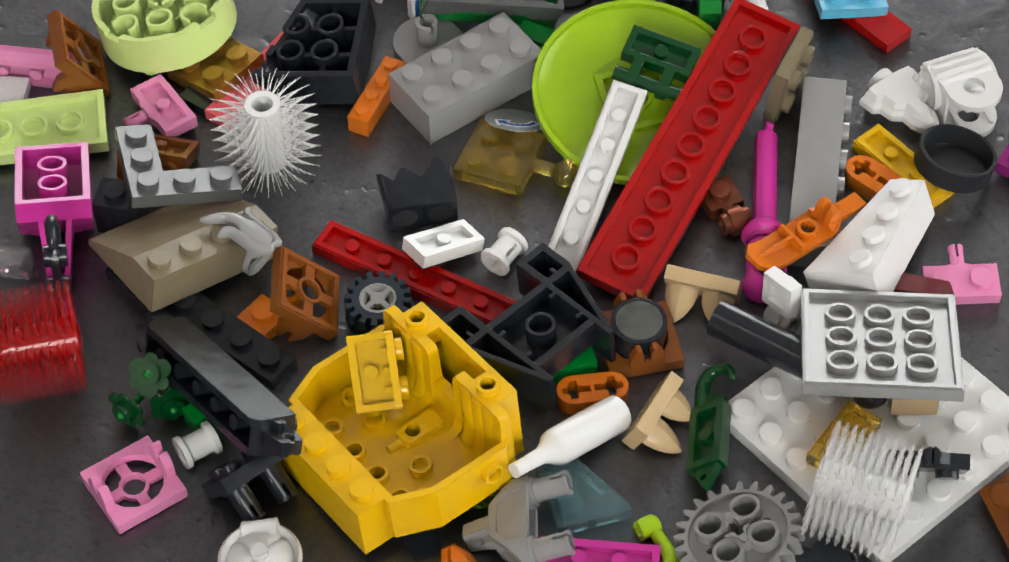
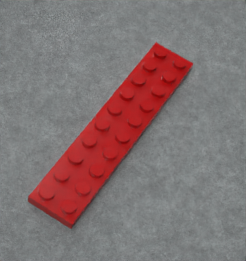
M733 1L577 267L576 273L579 278L616 296L624 292L627 300L633 299L635 290L641 289L648 299L798 34L799 24L749 1Z

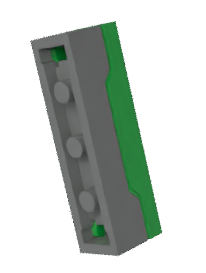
M419 0L421 19L422 14L429 13L436 16L437 20L483 23L504 12L516 25H520L523 19L545 27H555L564 10V0Z

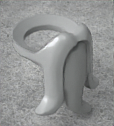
M250 206L245 208L243 216L232 212H219L200 218L201 223L227 225L219 231L217 238H230L247 250L242 270L249 276L256 274L266 264L274 251V247L282 245L278 234L252 215ZM257 258L252 264H250L252 259Z

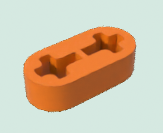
M857 155L850 158L846 163L844 176L846 185L869 201L890 179L902 178L866 155Z
M612 371L571 375L559 381L556 389V403L563 412L575 415L598 401L612 396L609 395V391L606 388L614 387L616 392L614 396L619 397L626 404L628 401L629 383L625 376ZM576 391L578 398L571 399L569 392Z

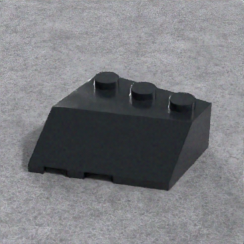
M300 0L282 27L284 33L276 45H271L265 53V62L260 69L255 68L251 74L253 82L257 84L258 79V84L262 87L263 67L264 89H267V84L269 88L272 80L271 90L269 89L272 92L275 83L277 86L283 76L285 79L274 94L281 92L282 89H285L295 79L297 81L290 85L280 97L301 87L304 88L297 91L289 99L313 94L296 104H355L364 91L377 27L370 0Z

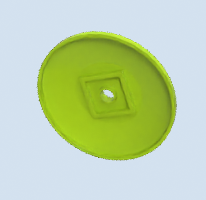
M617 0L585 9L569 18L545 42L533 72V107L540 128L548 141L566 160L577 168L580 167L612 82L615 80L612 79V74L616 65L626 69L631 67V63L620 59L622 50L634 25L701 48L695 66L716 32L710 25L683 9L651 0ZM643 69L641 73L656 80H660L662 76L647 69ZM673 79L671 85L682 89L685 83ZM647 91L646 103L643 105L614 183L627 184L675 101L667 98L665 101L654 98L653 93Z

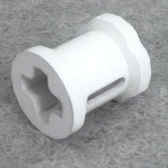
M504 227L499 231L498 239L491 248H486L481 252V261L489 271L499 276H505L510 271V264L518 255H522L527 251L528 243L518 231L510 227Z
M204 421L201 423V428L182 438L179 436L172 438L176 454L186 469L194 467L195 461L212 452L216 454L223 452V446L218 434L208 421Z

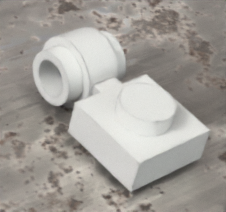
M776 266L764 272L762 301L768 304L764 311L763 318L794 333L801 322L798 314L800 312L802 285Z

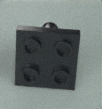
M243 451L240 452L243 459L239 461L236 458L231 462L226 461L208 473L211 479L201 485L209 499L220 496L228 497L243 521L257 520L258 517L261 518L267 514L248 485L254 477L261 476L276 500L277 505L284 503L290 499V496L293 497L299 492L280 463L283 461V458L272 454L256 457L247 455Z

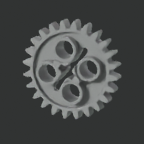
M738 481L735 490L731 491L726 484H722L721 494L716 495L713 491L709 490L707 492L708 500L705 502L695 498L693 502L696 510L684 509L685 521L676 523L679 534L673 536L676 545L674 550L676 557L680 560L679 562H796L794 555L803 554L801 542L806 540L805 534H802V517L797 512L795 502H788L785 492L775 495L772 485L760 491L757 481H754L749 489H744L742 481Z

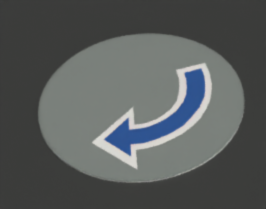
M493 110L484 117L485 121L490 125L508 131L531 132L541 129L536 115L523 110Z

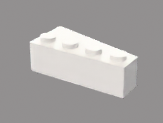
M890 179L804 270L809 289L893 292L935 215L925 180Z

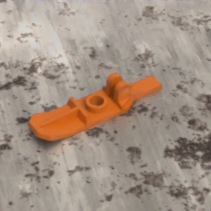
M856 192L836 203H832L824 196L818 200L815 207L809 208L807 212L786 225L781 224L776 231L765 238L748 244L745 258L760 271L766 272L773 266L783 269L838 234L841 223L862 210L867 203ZM802 229H808L811 233L804 232Z

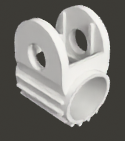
M972 47L923 62L919 72L920 77L924 80L922 87L929 94L927 104L936 112L940 124L962 126L975 131L983 137L990 134L996 124L997 113L995 106L1001 100L1003 84L989 56L979 50L978 47ZM963 110L966 113L974 112L978 119L966 122L959 118L958 113Z

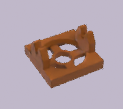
M55 9L47 15L49 33L45 39L46 46L48 48L52 47L54 65L62 72L56 76L52 84L53 92L61 91L62 94L103 89L104 97L110 94L102 42L61 11ZM79 48L83 51L85 57L81 54ZM69 52H72L77 63L70 59Z
M282 245L273 251L270 312L280 316L277 320L276 335L280 336L288 332V341L290 342L303 340L312 333L328 341L332 340L337 336L340 275ZM303 287H311L315 296L314 300L305 295ZM286 288L295 292L297 298L301 301L300 309L289 302ZM317 303L324 307L323 315L318 318L313 316V306Z

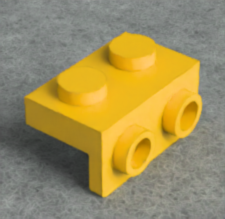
M392 330L347 336L346 342L356 413L361 414L403 408L402 400L410 399L407 375H398L397 361L404 360L401 337L393 338Z

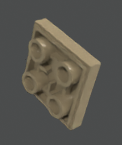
M803 26L800 28L777 69L763 119L775 123L782 111L788 114L796 98V94L793 91L796 88H803L804 76L808 77L809 70L804 67L810 65L816 48L811 46L814 36L812 30Z

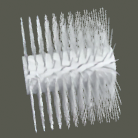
M262 67V91L259 89L258 79V91L255 87L256 92L253 89L254 93H252L250 88H247L251 93L248 96L235 86L233 87L246 97L245 99L234 94L231 95L228 92L226 93V91L217 90L232 96L241 103L216 100L232 107L208 110L227 114L209 119L225 123L211 129V131L226 133L212 141L228 143L213 151L230 153L215 161L236 160L229 166H242L237 173L252 167L242 178L244 180L247 175L249 177L250 173L253 172L254 174L256 170L257 173L249 184H252L256 175L258 177L260 172V185L262 177L264 181V176L267 174L269 198V174L272 176L273 186V173L276 181L275 173L279 172V175L284 177L280 172L281 169L282 171L284 169L288 174L290 173L295 179L298 178L289 172L286 166L313 175L295 167L290 162L314 166L315 164L302 161L297 157L322 155L302 151L321 146L305 142L320 135L304 132L319 125L304 121L318 114L301 112L317 103L296 104L313 94L289 99L297 91L304 88L301 87L289 93V96L284 95L280 97L289 86L287 85L281 92L274 94L282 81H279L276 88L274 86L273 91L270 92L272 80L269 88L267 84V89L264 91ZM293 155H310V156H293Z
M836 423L830 442L828 438L825 457L823 451V458L813 481L810 493L811 498L807 504L808 509L804 516L803 526L807 532L810 522L815 532L820 521L819 528L823 535L825 528L827 530L826 525L830 524L829 529L834 534L836 526V532L840 537L841 534L843 536L845 528L846 533L843 540L846 545L847 542L849 543L851 533L853 534V541L857 544L862 531L863 537L860 545L863 548L866 546L867 539L869 540L870 533L873 532L869 541L868 551L872 553L873 547H875L874 543L876 544L877 537L880 535V542L876 550L879 555L881 554L880 551L882 552L883 545L886 543L889 531V541L884 555V562H886L889 553L892 551L894 540L896 541L898 529L900 530L907 514L914 490L913 483L918 474L917 470L920 465L919 462H921V453L923 452L919 449L913 468L911 467L909 479H907L906 476L910 469L909 466H911L914 448L911 447V450L909 449L910 453H908L907 459L905 458L902 470L900 467L905 453L903 448H901V451L899 450L897 460H895V451L897 449L892 445L886 462L885 458L889 446L886 440L884 447L882 445L879 457L878 451L881 443L877 438L874 448L866 439L867 443L865 442L863 449V442L859 437L856 444V440L854 442L849 434L848 442H846L848 434L844 427L840 437V429Z

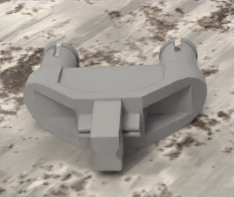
M563 470L562 472L536 479L533 476L524 475L510 480L488 505V516L463 525L462 537L471 552L497 549L501 558L507 562H545L575 555V542L569 529L538 538L537 509L540 507L541 502L573 495V484L569 472Z

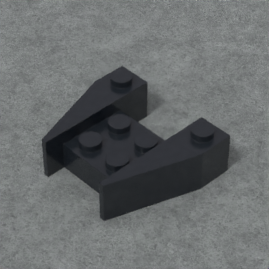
M542 243L516 263L519 293L524 297L487 325L461 305L441 320L516 389L517 397L553 410L557 407L553 377L591 346L611 363L616 360L614 330L570 262Z

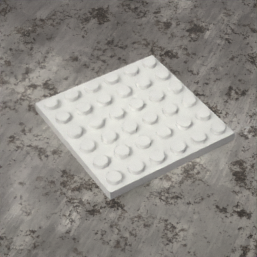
M961 357L965 389L963 402L940 401L937 415H890L888 398L882 406L866 409L859 406L853 397L802 395V379L777 367H773L729 400L731 405L730 433L807 503L811 498L810 493L813 481L823 458V451L825 457L828 438L830 442L832 431L834 433L839 419L841 422L840 437L843 427L845 429L846 423L848 425L849 422L850 427L847 430L850 437L852 430L854 432L855 429L857 432L855 437L856 444L859 434L861 436L862 429L865 428L863 449L865 442L867 443L866 439L870 438L869 433L871 435L872 430L874 431L873 440L871 439L873 448L876 438L878 439L879 434H881V446L878 451L879 457L886 438L890 442L887 451L891 450L892 445L898 438L897 450H901L903 448L902 444L904 445L906 441L905 447L908 451L909 449L911 450L913 444L915 447L914 451H919L921 446L923 450L930 446L932 448L935 446L941 452L970 454V470L965 474H959V480L935 479V472L919 471V477L913 483L914 490L907 514L900 530L898 529L896 541L894 540L888 560L886 559V562H891L1009 467V396ZM862 531L860 534L859 542L857 540L856 548L860 549L859 545L863 537ZM889 531L882 552L880 551L881 554L876 560L875 556L880 535L877 537L876 544L874 543L875 547H873L872 553L869 552L870 555H868L872 562H884L885 549L890 535ZM873 532L870 533L869 540L867 539L865 548H863L862 553L866 557L868 555L867 551L870 545L869 541L871 539ZM851 533L850 540H849L851 543H852V541H853V539H852L853 534H852V533Z

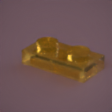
M848 400L808 451L806 463L818 469L823 458V451L825 457L828 438L830 442L832 431L834 433L839 419L841 422L840 437L843 427L845 429L846 423L848 425L849 422L850 427L847 430L850 437L852 430L854 432L855 429L857 432L855 437L856 444L859 434L861 436L862 429L865 428V440L862 445L864 449L865 442L867 443L866 439L870 438L869 433L871 435L873 430V436H875L881 428L882 418Z

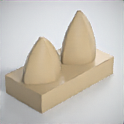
M667 264L664 275L666 285L665 300L673 323L683 318L689 312L698 295L702 296L703 312L708 321L722 300L733 305L739 304L742 292L741 281Z
M671 371L656 386L621 440L633 450L643 443L654 450L664 453L676 454L682 452L677 436L671 427L660 417L662 415L674 421H690L691 406L686 397L678 390L684 379Z

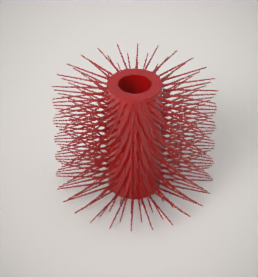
M68 282L63 298L60 284L56 302V293H54L53 297L54 288L51 293L52 284L47 300L46 293L44 296L45 286L42 293L43 285L40 292L41 299L39 295L37 299V293L35 296L36 287L33 298L31 294V302L30 295L28 299L29 289L27 293V287L24 300L22 296V302L20 289L17 301L15 298V304L14 297L12 302L11 296L8 307V295L6 304L4 298L2 308L0 305L1 398L4 386L6 390L5 399L6 396H9V391L11 397L13 385L15 388L14 397L17 388L18 401L20 392L22 396L25 388V399L27 394L28 400L30 386L32 390V385L33 391L35 388V398L37 386L39 389V382L41 396L43 391L44 397L48 382V392L50 388L51 395L53 383L54 387H56L58 382V392L60 382H64V379V390L66 385L67 391L71 375L70 385L73 382V389L77 377L79 380L80 376V386L82 382L83 388L86 379V369L84 371L85 365L83 362V344L79 322L76 317V305L74 316L73 294L71 300Z

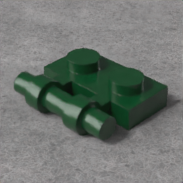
M634 25L622 50L620 59L631 63V67L626 69L616 65L612 79L647 90L654 94V98L665 101L667 98L675 101L682 89L671 85L673 79L683 83L687 82L699 58L701 48ZM643 69H647L662 76L660 80H656L641 73Z

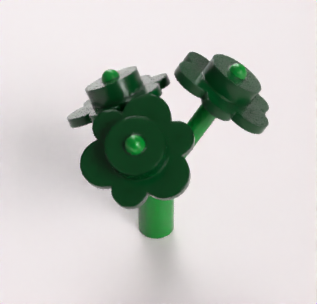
M147 353L144 359L135 358L129 364V371L133 375L129 379V384L132 388L139 389V393L132 400L125 393L117 394L112 392L108 396L109 401L113 405L112 412L116 419L132 428H135L137 425L142 426L145 423L142 417L143 410L139 405L145 398H151L150 406L153 409V417L156 419L163 417L166 421L178 419L183 414L182 408L190 404L174 387H169L167 377L172 371L170 362L165 359L158 360V356L154 353Z

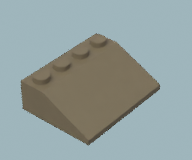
M242 199L239 201L172 205L89 239V246L152 313L244 272L242 265L247 250L230 238H217L219 231L227 225L201 223V217L219 212H232L243 216L245 208L250 206L252 215L276 233L278 226L257 205ZM257 258L252 259L250 264H252Z

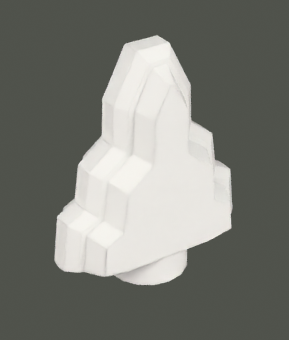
M909 66L899 69L894 73L888 68L879 70L869 81L868 91L859 101V105L871 114H881L892 122H903L911 130L921 134L932 126L940 125L936 112L927 104L929 94L922 87L924 80Z

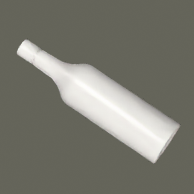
M614 395L598 401L547 429L541 435L536 449L509 464V473L512 477L518 478L543 464L563 466L629 429L632 422L629 408L623 400Z

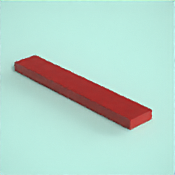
M333 220L329 221L312 244V252L318 256L366 276V273L372 272L373 277H378L379 271H385L386 278H389L390 274L393 273L397 275L398 281L403 279L406 282L407 288H410L411 297L448 313L461 305L485 325L517 302L512 298L436 265L423 269L406 252Z

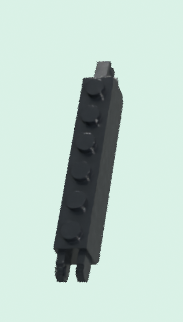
M163 309L152 313L148 311L145 355L147 353H154L158 356V360L165 359L170 362L172 371L167 378L169 383L245 454L256 457L272 454L279 458L301 454L303 439L296 432V414L185 316L175 318Z

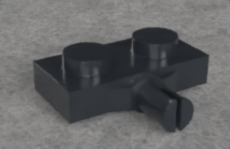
M930 446L921 453V462H919L920 465L916 478L919 477V471L935 472V479L959 480V474H965L970 470V454L941 452L939 448L935 446L932 448ZM889 449V451H888V453H887V456H886V458H885V461H886V462H887L888 454L890 455L889 452H891L890 449ZM899 450L895 451V460H897ZM905 450V453L903 455L904 459L901 464L902 470L905 458L907 459L908 453H910L908 450ZM913 451L914 455L911 460L912 464L911 466H909L910 469L907 474L908 478L910 475L911 467L913 468L915 458H917L916 456L918 455L919 451Z

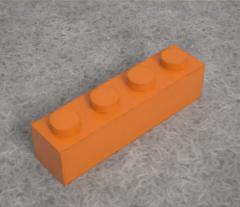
M389 56L384 57L347 116L349 131L366 137L370 136L391 102L389 73L404 66V61Z

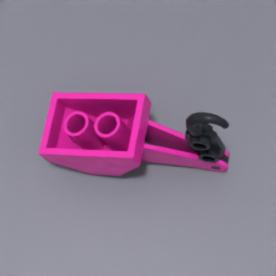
M88 142L15 147V212L20 235L32 234L40 236L44 266L47 274V291L49 283L50 288L52 284L51 293L54 288L53 297L54 293H56L58 282L59 288L61 284V291H63L65 280H67L66 285L68 282V288L70 285L69 295L70 292L72 295L74 233L94 229ZM66 231L65 243L60 244L62 242L61 232ZM61 266H65V275H62Z

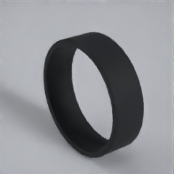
M941 124L932 126L923 132L914 154V163L919 173L933 185L955 193H974L988 185L997 164V154L993 146L975 131L958 125ZM935 143H948L960 146L976 155L984 164L986 171L971 175L952 172L934 162L924 147Z

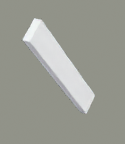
M616 80L612 82L548 246L569 261L575 272L590 246L647 97V90Z

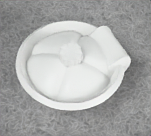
M278 517L242 521L240 527L226 537L218 553V562H302L303 559L302 547L298 538L288 528L280 525Z

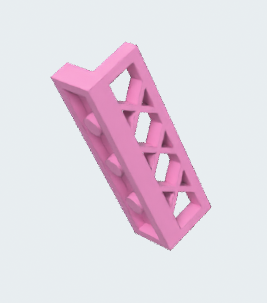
M0 45V76L30 78L31 86L53 88L52 84L56 76L62 72L54 65L52 50ZM69 52L70 59L77 63L72 52Z

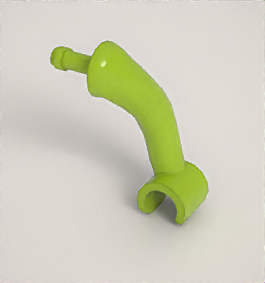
M649 514L634 522L632 529L640 541L651 538L655 545H661L660 554L662 562L680 561L676 557L675 547L662 531V525L657 516Z

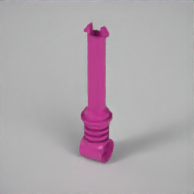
M765 121L764 130L758 131L754 139L753 219L745 225L741 234V240L746 247L748 244L759 241L773 233L781 225L777 220V134L772 131L774 124L769 121ZM745 258V275L741 282L742 292L754 302L765 303L762 301L764 271L757 270ZM785 267V268H783V269H780V270H782L784 273H786L787 267Z

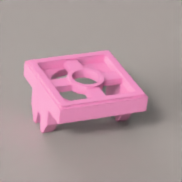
M148 435L80 472L82 482L119 535L188 497L186 487L176 475L169 453L163 451L159 440L153 443ZM142 460L156 467L142 474L140 472H132L127 463ZM115 470L121 480L119 481L118 488L110 492L108 486L105 485V480L109 473ZM163 479L162 489L154 499H151L148 495L150 485ZM131 480H141L145 483L144 490L136 495L127 494L123 489L125 484ZM125 500L137 502L140 506L123 507L117 504Z

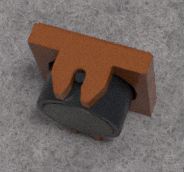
M638 289L635 290L633 299L627 300L624 292L619 293L613 301V310L602 312L614 330L616 360L611 363L603 357L607 372H618L626 378L684 368V356L666 300L654 302L647 299L644 292Z

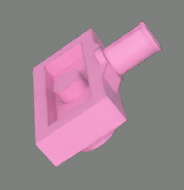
M161 74L130 89L132 99L141 110L123 118L125 126L144 125L148 122L155 126L162 135L177 137L198 126L197 116Z
M955 244L947 247L950 264L922 266L921 276L950 281L956 297V305L1000 303L1002 293L997 263H965L963 246L961 244H957L956 249Z

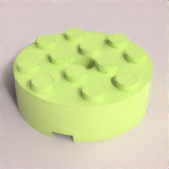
M92 0L91 6L93 19L108 57L125 69L142 72L146 75H156L179 69L184 70L185 67L202 61L217 51L228 40L237 21L234 0Z

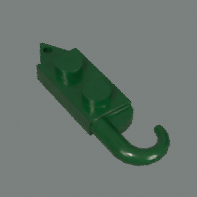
M718 363L710 366L698 378L695 386L694 408L691 409L686 471L694 479H697L707 492L712 487L721 469L728 467L731 405L724 395L720 393L710 394L711 384L720 374L726 373L729 380H735V369L727 363Z

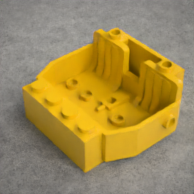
M422 301L405 312H402L395 305L390 306L383 311L384 324L368 332L375 333L392 330L393 338L401 337L404 360L397 361L398 375H407L410 399L402 400L403 408L361 414L356 413L347 346L313 366L288 400L290 405L288 408L296 414V432L303 439L300 455H289L283 458V461L280 463L365 555L392 537L397 538L443 527L512 480L513 477L509 473L508 466L516 461L515 456L524 451L516 389Z

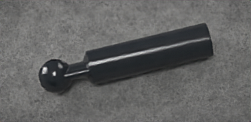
M722 300L717 305L707 326L708 335L802 379L801 336L725 300ZM853 397L859 406L866 409L878 408L887 400V398Z

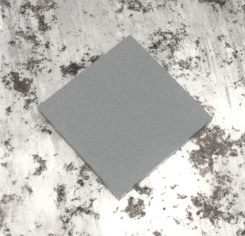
M802 289L800 301L802 395L963 402L965 389L955 295Z

